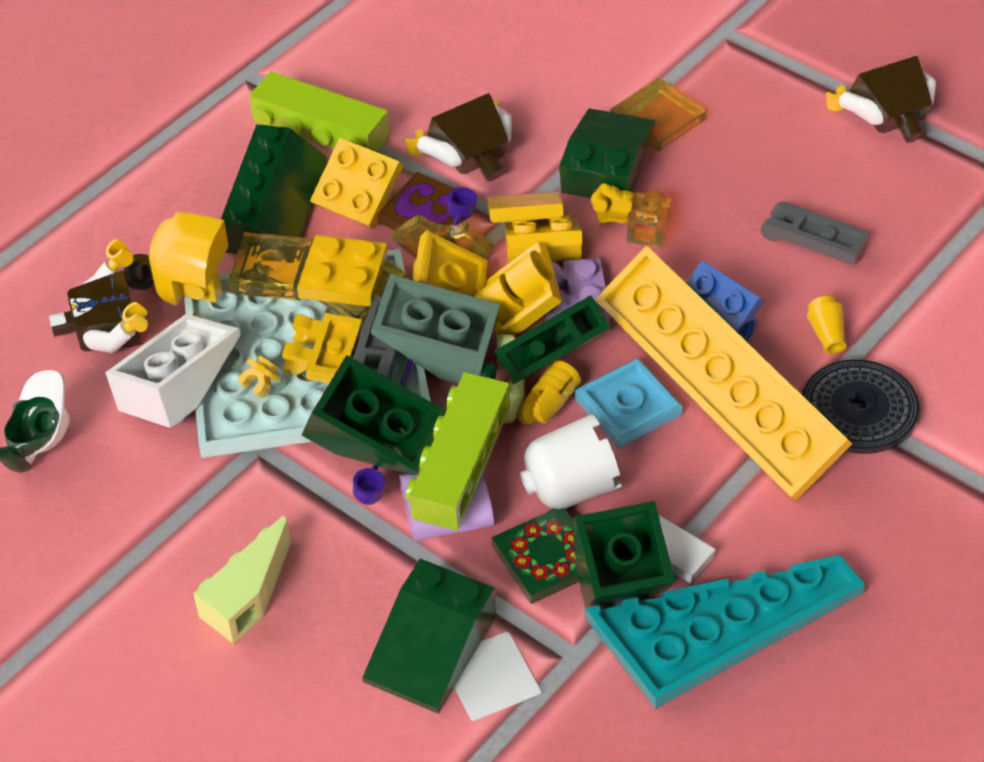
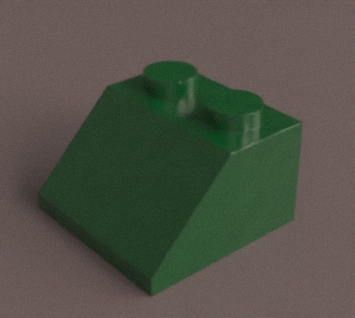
M655 501L574 516L575 568L585 608L663 593L675 582Z

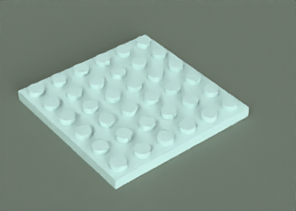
M401 249L388 250L375 297L382 298L390 274L406 278ZM239 272L219 274L222 294L217 303L195 300L184 296L186 314L239 328L241 334L201 403L195 409L201 458L312 442L301 435L313 409L329 383L306 379V370L298 375L283 373L286 359L283 358L282 353L286 342L293 343L296 331L292 329V324L295 316L300 314L322 321L324 314L330 313L362 319L363 330L370 307L302 299L298 297V294L291 297L235 290V284ZM251 274V275H252V277L250 278L251 281H248V282H252L253 279H256V280H257L258 277H257V278H254V277H253L254 274ZM267 280L264 290L281 292L283 286ZM314 341V343H313L312 345H310V346H302V347H304V348H309V349H313L314 344H315V341ZM398 352L392 373V380L398 384L401 383L409 359L400 352ZM259 355L279 367L275 374L281 378L279 383L272 379L270 380V392L263 399L253 393L258 384V379L253 381L249 389L238 383L240 375L245 370L252 368V366L246 363L247 359L251 358L256 361ZM413 362L405 388L430 401L424 368ZM367 365L371 369L378 370L379 365Z

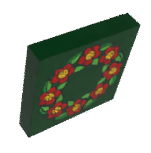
M565 508L550 510L491 537L492 547L530 604L579 582L575 568L573 519Z

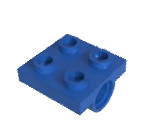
M701 260L686 284L748 342L757 326V319L754 316L765 301Z

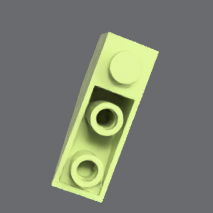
M284 516L271 526L265 527L251 544L244 550L236 552L221 570L214 576L206 578L193 593L199 617L233 644L258 623L266 612L291 545L288 522Z

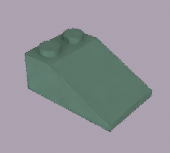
M390 274L371 328V334L438 378L459 384L464 372L478 376L481 375L500 304Z

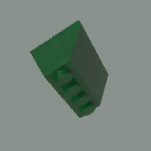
M256 124L221 216L225 223L229 245L225 253L245 255L250 245L299 248L313 207L310 199L328 161L323 153L291 128Z

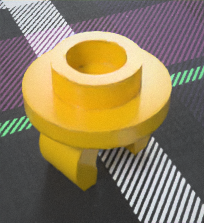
M259 355L256 361L251 358L247 359L246 363L252 366V368L245 370L240 375L238 383L249 389L253 381L258 379V384L253 393L263 399L270 392V380L272 379L279 383L281 378L275 374L279 367Z

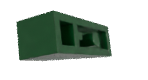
M590 295L498 348L494 353L514 385L550 366L554 361L567 357L601 337L611 326Z

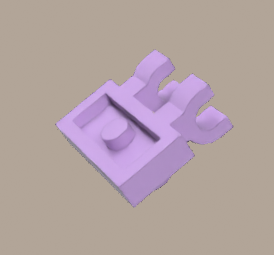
M600 258L564 260L563 269L558 264L552 262L562 302L545 314L546 320L590 295L595 300L603 292L606 285ZM561 289H566L568 295H566V293ZM596 302L607 322H610L611 316Z

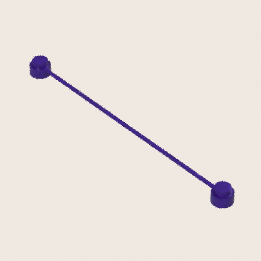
M458 187L451 190L448 195L447 208L452 217L455 218L448 241L452 243L459 221L470 218L476 211L477 195L469 188ZM408 359L400 383L403 387L406 386L414 362L411 359ZM373 465L372 468L361 469L353 477L352 492L354 497L362 504H375L384 495L385 478L378 471L379 466Z

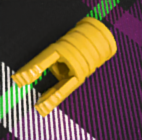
M554 361L534 385L530 394L523 401V404H521L517 412L518 421H521V424L525 423L527 425L534 424L535 421L546 423L551 420V417L561 409L569 396L579 386L581 378L578 372L566 362Z

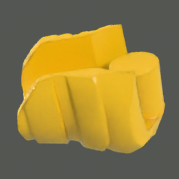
M602 183L591 197V203L596 211L599 223L606 224L607 222L612 223L615 221L618 224H625L629 222L630 219L628 218L629 214H631L635 192L621 191L614 185Z

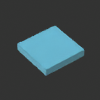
M639 358L575 390V400L588 415L593 414L596 417L601 430L617 448L682 415V405Z

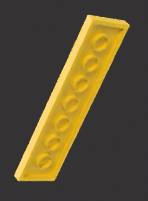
M647 245L595 299L795 501L852 445L830 421Z

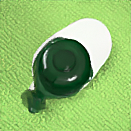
M45 370L32 375L27 380L19 400L13 405L12 414L4 427L7 446L0 447V462L9 470L18 473L27 471L37 454L52 449L64 437L70 422V415L64 406L65 379L60 372Z

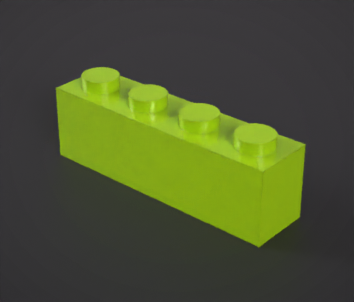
M270 71L249 95L253 121L262 125L291 128L302 138L322 146L335 149L339 138L378 152L390 137L388 110Z
M464 372L458 386L451 387L447 398L445 416H439L435 423L434 441L431 447L426 446L420 459L421 470L418 477H412L407 486L406 501L410 502L412 519L456 531L459 530L510 409L509 383Z

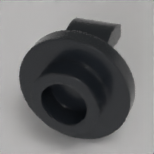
M134 254L132 264L124 267L123 270L127 286L134 290H146L154 283L149 256L146 254Z

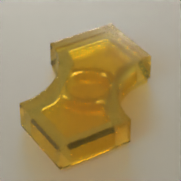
M416 215L395 228L391 236L392 240L416 259L420 236L426 230L483 258L491 254L494 245L467 222L453 226L441 225L431 222L421 215Z

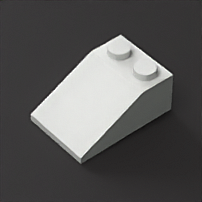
M189 314L182 316L105 372L118 411L169 428L181 423L184 417L195 410L201 403L241 335L239 328Z

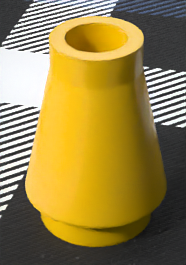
M822 296L814 299L808 305L809 311L806 317L822 343L824 352L826 354L842 352L847 347L844 334L843 305L833 296Z

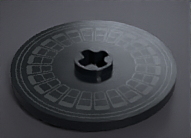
M851 359L831 363L815 372L805 384L802 395L852 443L846 452L871 454L890 450L903 443L912 434L918 421L920 406L918 396L912 385L894 369L877 362ZM857 403H861L863 409L859 408Z

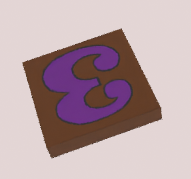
M416 172L377 214L378 223L418 241L426 230L447 239L455 219L447 208L448 195L455 188Z

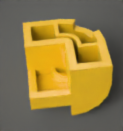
M176 212L173 218L160 223L152 237L149 262L156 292L165 302L177 306L182 296L195 300L218 302L222 294L218 265L229 247L224 220L193 213Z

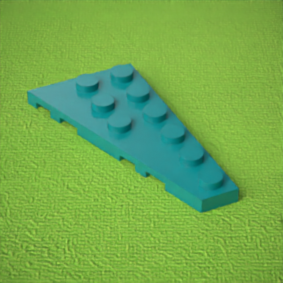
M840 555L793 564L790 570L766 575L765 571L750 573L749 579L729 583L728 579L683 587L664 591L662 597L638 601L637 597L622 600V605L606 609H600L599 605L585 608V619L654 708L657 709L864 593L865 583Z

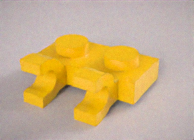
M325 313L323 320L320 321L305 315L296 314L292 324V329L296 331L293 343L286 342L282 353L283 358L286 359L283 373L298 375L306 370V379L330 383L345 356L348 355L353 358L362 331V319ZM314 341H315V344H314L313 349H309V348H304V347H302V346H310V345H312V344L314 343Z

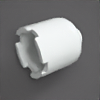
M593 414L530 442L524 455L526 470L520 472L521 480L528 495L536 493L540 501L547 507L562 509L622 488L619 480L617 481L614 478L619 476L620 472L608 439L599 441L593 429L600 425Z

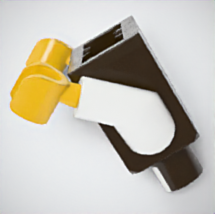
M913 56L858 74L850 88V92H846L844 85L836 88V94L826 92L827 108L831 111L849 110L871 125H874L880 133L899 129L905 142L911 143L920 139L925 134L920 121L924 119L934 103L936 80L922 70L918 57Z
M487 93L432 117L427 132L428 136H425L424 131L419 129L415 131L416 139L404 138L407 151L412 156L430 155L450 167H455L461 174H466L479 168L486 181H493L505 172L498 159L504 156L507 145L511 140L512 116L499 107L498 100H493L490 93Z
M120 239L112 240L106 248V256L111 260L104 261L94 276L82 285L71 288L67 292L71 310L49 315L54 337L76 332L80 349L85 352L96 350L115 353L122 347L142 345L139 332L147 329L148 321L144 317L147 316L148 311L139 303L131 302L124 272L119 269V266L128 267L133 262V254L127 250L128 245Z

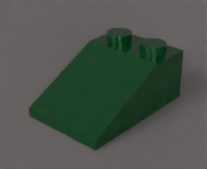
M588 108L570 136L559 165L561 193L591 198L595 190L602 183L614 185L621 191L634 192L656 125L655 120Z
M346 355L313 409L301 436L335 455L415 476L420 468V459L426 446L431 447L434 441L433 432L437 418L445 416L447 410Z
M420 558L397 595L363 674V682L438 714L496 618L495 588Z

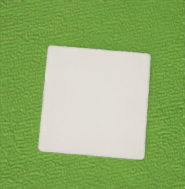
M504 632L481 641L454 686L471 721H476L541 694V689L509 632Z

